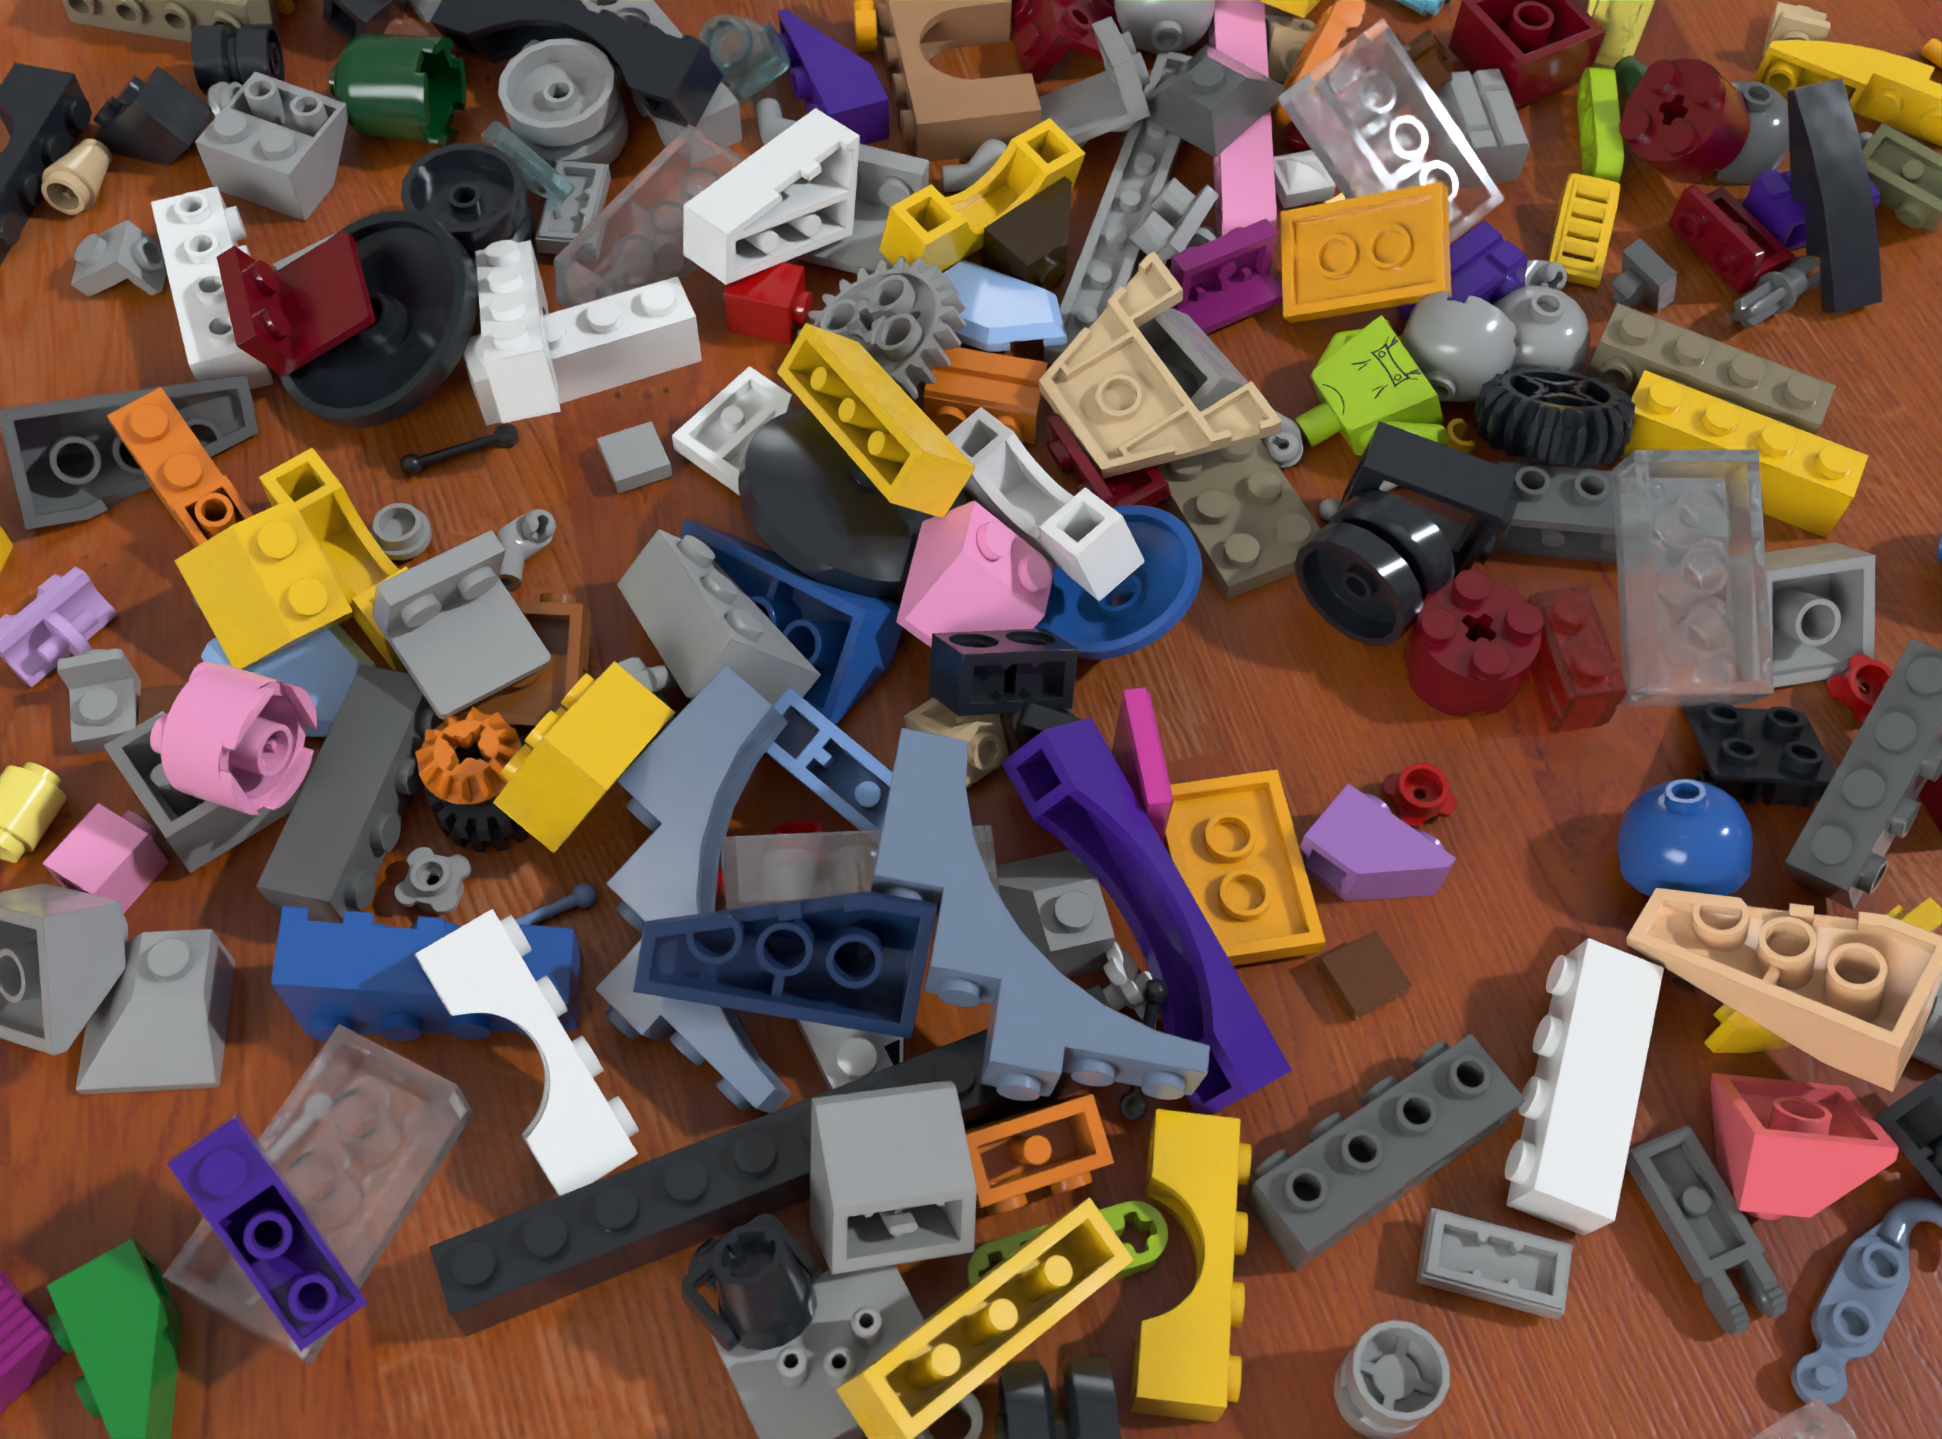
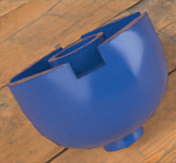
M1691 779L1666 781L1643 790L1624 811L1617 840L1620 872L1624 880L1639 892L1652 896L1656 888L1727 896L1737 891L1750 877L1753 851L1751 825L1736 799L1724 790Z

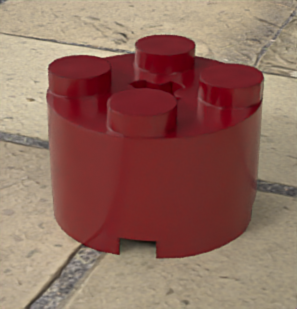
M1680 58L1672 61L1661 59L1649 66L1644 78L1631 93L1624 109L1623 118L1619 124V132L1626 139L1629 147L1662 176L1678 183H1694L1704 180L1701 176L1710 173L1716 168L1719 171L1723 170L1736 159L1749 135L1750 115L1746 112L1745 100L1741 93L1711 64L1695 58Z
M1469 569L1460 572L1456 578L1448 580L1436 594H1427L1423 600V607L1411 628L1403 649V661L1405 660L1409 672L1407 679L1412 690L1429 706L1452 716L1464 717L1466 712L1486 711L1485 716L1502 710L1517 695L1539 651L1541 628L1544 624L1540 610L1534 605L1529 604L1513 588L1490 579L1479 570Z

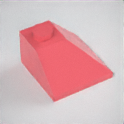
M1712 1073L1710 1093L1717 1171L1735 1199L1739 1211H1744L1753 1217L1764 1220H1778L1783 1215L1811 1218L1896 1162L1899 1147L1847 1086Z

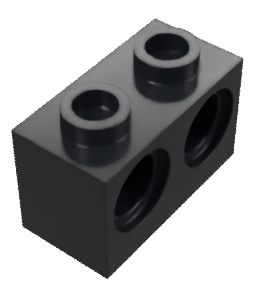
M1045 628L932 633L928 694L957 716L1016 713L1022 709L1024 703L1035 704L1051 710H1055L1058 706L1072 709L1078 648Z

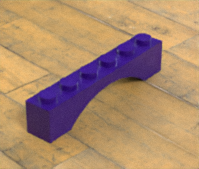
M1092 718L1043 730L1005 759L1001 764L1032 820L1059 839L1097 877L1129 924L1146 959L1152 979H1160L1167 984L1169 995L1166 1001L1160 1004L1164 1033L1210 1046L1208 1073L1191 1096L1186 1095L1196 1114L1213 1115L1292 1071Z

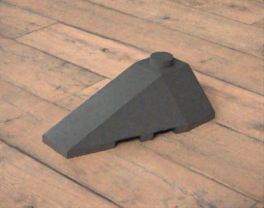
M247 375L0 407V430L25 529L91 519L108 510L109 507L151 488L143 470L111 426L107 415L159 387H162L210 457L259 433Z

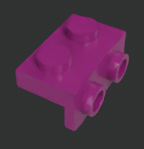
M1263 219L1246 227L1235 228L1222 237L1200 246L1189 247L1180 254L1173 256L1170 273L1183 289V301L1171 308L1188 314L1202 331L1208 334L1283 301L1282 286L1270 272L1278 232L1267 219Z

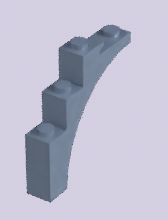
M727 664L617 780L633 796L626 805L628 810L654 832L606 883L622 899L615 908L617 912L640 933H643L645 921L715 912L719 858L734 807L756 764L788 724L771 703ZM640 940L595 989L611 1004L605 1012L606 1017L632 1040H635L641 1034L663 1043L676 1029V1032L669 1038L670 1041L696 1065L700 1066L707 1060L723 1076L717 1083V1087L734 1105L745 1113L753 1106L767 1113L777 1111L792 1093L759 1055L735 1009L633 992L641 945Z
M902 728L870 891L937 903L923 992L938 994V997L943 1002L958 1007H974L980 1003L991 1004L980 1084L997 1087V1093L1006 1098L1031 1101L1038 1099L1040 1095L1050 1097L1061 1073L1066 1072L1071 1073V1078L1074 1081L1089 1086H1109L1114 1082L1141 1086L1144 1094L1159 1099H1179L1184 1095L1191 1096L1208 1073L1210 1046L1156 1031L1103 1005L1060 973L1022 933L995 891L975 842L966 792L968 741Z

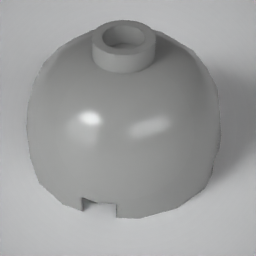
M1114 0V6L1122 32H1130L1134 45L1138 49L1151 54H1158L1160 50L1179 53L1198 43L1212 23L1216 0Z
M1526 285L1512 291L1504 298L1492 304L1499 308L1514 323L1518 332L1514 339L1515 346L1519 345L1518 354L1510 370L1519 366L1526 369H1534L1539 366L1543 369L1555 370L1559 368L1561 371L1579 372L1580 374L1589 350L1591 337L1586 315L1574 299L1560 290L1547 286Z
M1436 292L1423 297L1413 308L1405 325L1401 343L1436 391L1439 401L1469 402L1476 400L1483 383L1492 380L1496 374H1504L1506 370L1511 369L1519 349V345L1515 346L1514 343L1518 332L1514 323L1499 308L1481 298L1468 295L1465 303L1447 300L1450 292Z

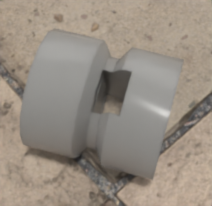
M1397 1320L1376 1324L1361 1336L1353 1346V1349L1343 1358L1335 1374L1334 1397L1339 1412L1352 1429L1370 1439H1397L1404 1437L1442 1404L1449 1389L1450 1366L1442 1346L1430 1332L1411 1322Z

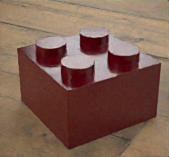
M1462 0L1448 48L1472 74L1477 70L1499 69L1502 72L1514 106L1517 108L1579 83L1586 67H1593L1606 31L1576 0Z

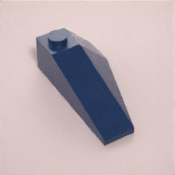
M861 891L645 921L633 992L911 1039L937 903L872 891Z

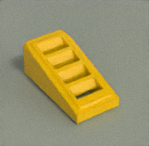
M1572 173L1567 177L1558 201L1547 261L1550 263H1560L1566 270L1568 282L1598 288L1619 200L1621 186L1618 182ZM1562 253L1591 258V262L1562 256Z

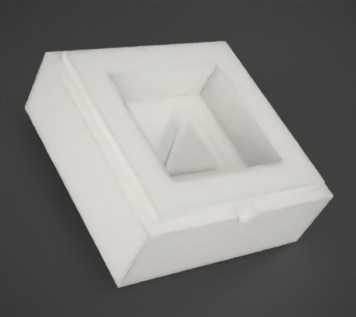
M1318 148L1273 157L1275 191L1283 208L1333 198L1336 185Z

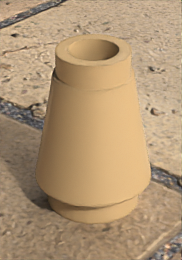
M85 139L45 169L42 174L43 183L41 186L45 200L56 210L70 215L79 214L82 211L91 209L95 204L108 166L112 161L109 149L97 140Z

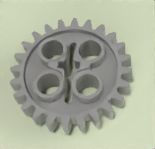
M899 257L893 268L890 269L884 260H880L875 273L869 275L862 267L858 271L857 281L853 284L844 279L840 280L839 287L841 292L836 297L824 294L822 299L827 306L823 311H810L808 316L814 322L813 326L859 342L903 391L915 400L918 398L916 385L921 381L934 384L937 381L931 372L934 367H944L951 364L950 359L944 353L945 350L960 347L961 341L954 332L966 327V323L960 315L965 310V305L958 297L960 293L946 274L943 275L936 264L928 267L922 258H918L910 266L904 257Z

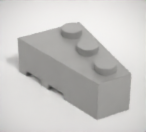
M658 529L618 582L617 586L685 696L694 699L727 664L772 705L779 700L789 687L803 698L821 674L716 563L713 551L706 544L691 535H685L681 539Z

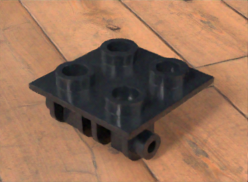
M1711 703L1707 706L1683 704L1682 706L1683 714L1708 767L1707 770L1699 769L1696 772L1695 780L1724 790L1735 798L1737 802H1740L1741 796H1743L1745 803L1756 804L1761 795L1765 805H1775L1777 803L1780 805L1813 807L1816 802L1820 801L1836 772L1804 711H1796L1782 706H1775L1769 709L1738 708L1725 703Z

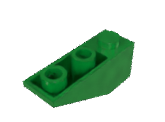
M131 1238L47 1285L56 1307V1311L48 1315V1323L56 1341L67 1354L75 1352L83 1371V1375L74 1381L79 1398L94 1419L102 1416L111 1439H171L183 1318L156 1258Z

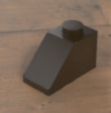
M1064 176L984 227L982 266L1048 291L1054 289L1062 281L1066 273L1072 182Z

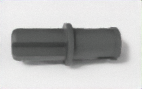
M1800 256L1781 271L1768 272L1760 277L1755 288L1734 301L1735 310L1731 312L1732 320L1734 322L1740 321L1744 328H1752L1774 313L1778 314L1788 311L1794 306L1796 298L1820 285V271H1817L1808 278L1806 277L1808 272L1820 265L1819 262L1810 256Z

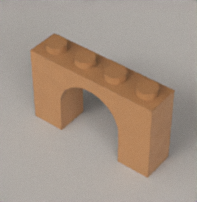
M884 0V2L875 3L878 33H887L888 36L883 39L886 68L896 70V73H892L894 103L896 106L904 105L905 109L900 110L902 138L904 143H913L917 158L932 162L973 157L980 145L985 141L997 139L1008 146L1011 139L1041 123L1042 109L1032 73L984 79H962L944 74L928 63L931 58L948 49L1010 42L1011 0Z

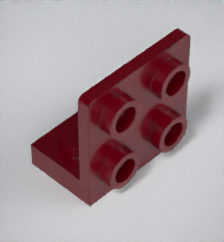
M341 231L276 272L264 261L254 260L235 245L217 256L236 346L283 377L375 322L355 240L346 231Z

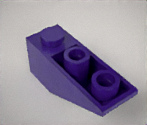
M779 10L780 33L773 35L775 53L781 66L788 64L794 94L798 100L805 99L807 114L815 108L859 134V144L866 145L888 139L889 99L871 64L788 10Z
M238 1112L170 1158L167 1163L168 1167L300 1351L304 1350L367 1303V1300L287 1181Z

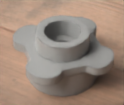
M420 847L413 850L407 858L410 868L406 878L395 888V896L398 902L404 907L416 905L420 910L430 914L444 915L454 911L463 895V879L467 878L471 873L468 859L461 854L451 857L436 855L428 847ZM430 877H439V881L436 884H427Z

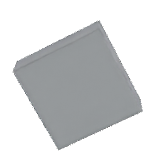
M652 421L597 438L599 451L618 494L673 476L671 464Z

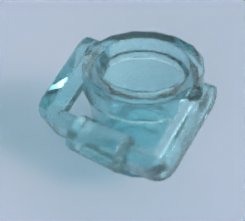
M718 14L711 17L702 26L699 40L711 50L710 57L724 75L722 80L731 84L727 89L738 100L739 104L769 85L790 66L791 61L776 28L770 21L761 25L747 17Z

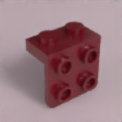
M1011 0V27L1023 74L1032 73L1033 80L1040 84L1069 48L1103 62L1092 27L1093 23L1112 17L1120 34L1123 33L1117 20L1114 0Z

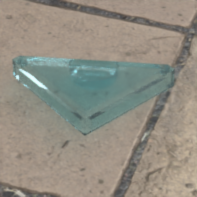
M494 120L482 133L481 144L498 148L515 160L523 175L527 191L561 205L574 192L575 187L499 121L496 122Z

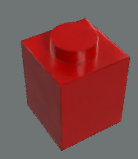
M785 262L727 284L723 293L728 331L790 345L798 325H805L808 322V313L812 310L813 293L806 291L804 267Z

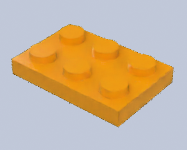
M1442 181L1280 212L1283 318L1290 323L1418 303L1423 297L1436 292H1450L1448 298L1452 297L1448 188Z
M1278 769L1171 784L1174 801L1163 844L1232 966L1322 952L1326 941Z

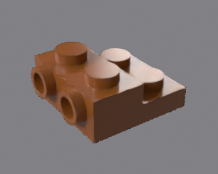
M509 592L550 653L549 665L453 716L468 714L473 706L482 714L493 715L498 712L512 728H535L549 711L552 710L555 713L560 707L568 711L569 709L561 704V701L583 677V673H588L592 613L584 604L577 603V597L574 595L540 594L539 602L516 601V594Z

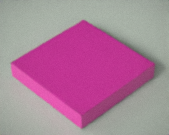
M1146 687L1123 690L1111 753L1163 843L1174 799L1150 692H1147Z

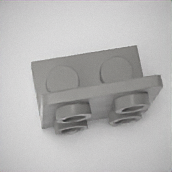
M859 144L853 235L795 258L858 274L859 269L862 267L869 275L875 273L880 260H884L889 268L892 269L893 265L879 251L889 209L894 204L929 186V160Z
M492 530L376 585L373 619L440 719H446L547 667L551 659L550 653L499 578L505 549Z

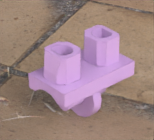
M75 566L64 576L54 574L38 587L36 599L18 614H5L0 618V656L24 683L33 687L57 667L59 659L67 658L71 654L77 656L88 650H93L87 640L116 617L118 613L97 591L89 576Z

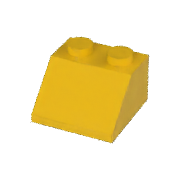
M292 498L228 527L174 560L231 665L239 669L248 668L350 619L353 613Z

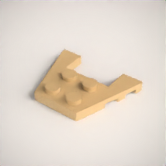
M1155 251L1143 259L1139 264V271L1124 288L1120 286L1107 301L1108 307L1089 329L1083 328L1038 380L1039 391L1054 412L1059 414L1102 479L1269 437L1281 431L1282 420L1252 381L1205 410L1199 411L1140 332L1138 327L1183 301L1182 287Z

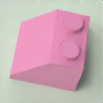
M974 500L949 510L944 518L935 516L922 521L896 622L929 647L932 645V633L1034 629L1045 616L1056 566Z

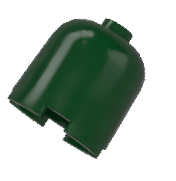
M376 33L359 34L344 45L336 65L332 67L329 75L331 94L336 100L347 103L349 115L347 123L358 133L368 136L436 146L450 145L458 136V130L451 128L455 110L465 111L467 89L463 59L452 58L450 52L451 47L454 45L453 40L433 36Z

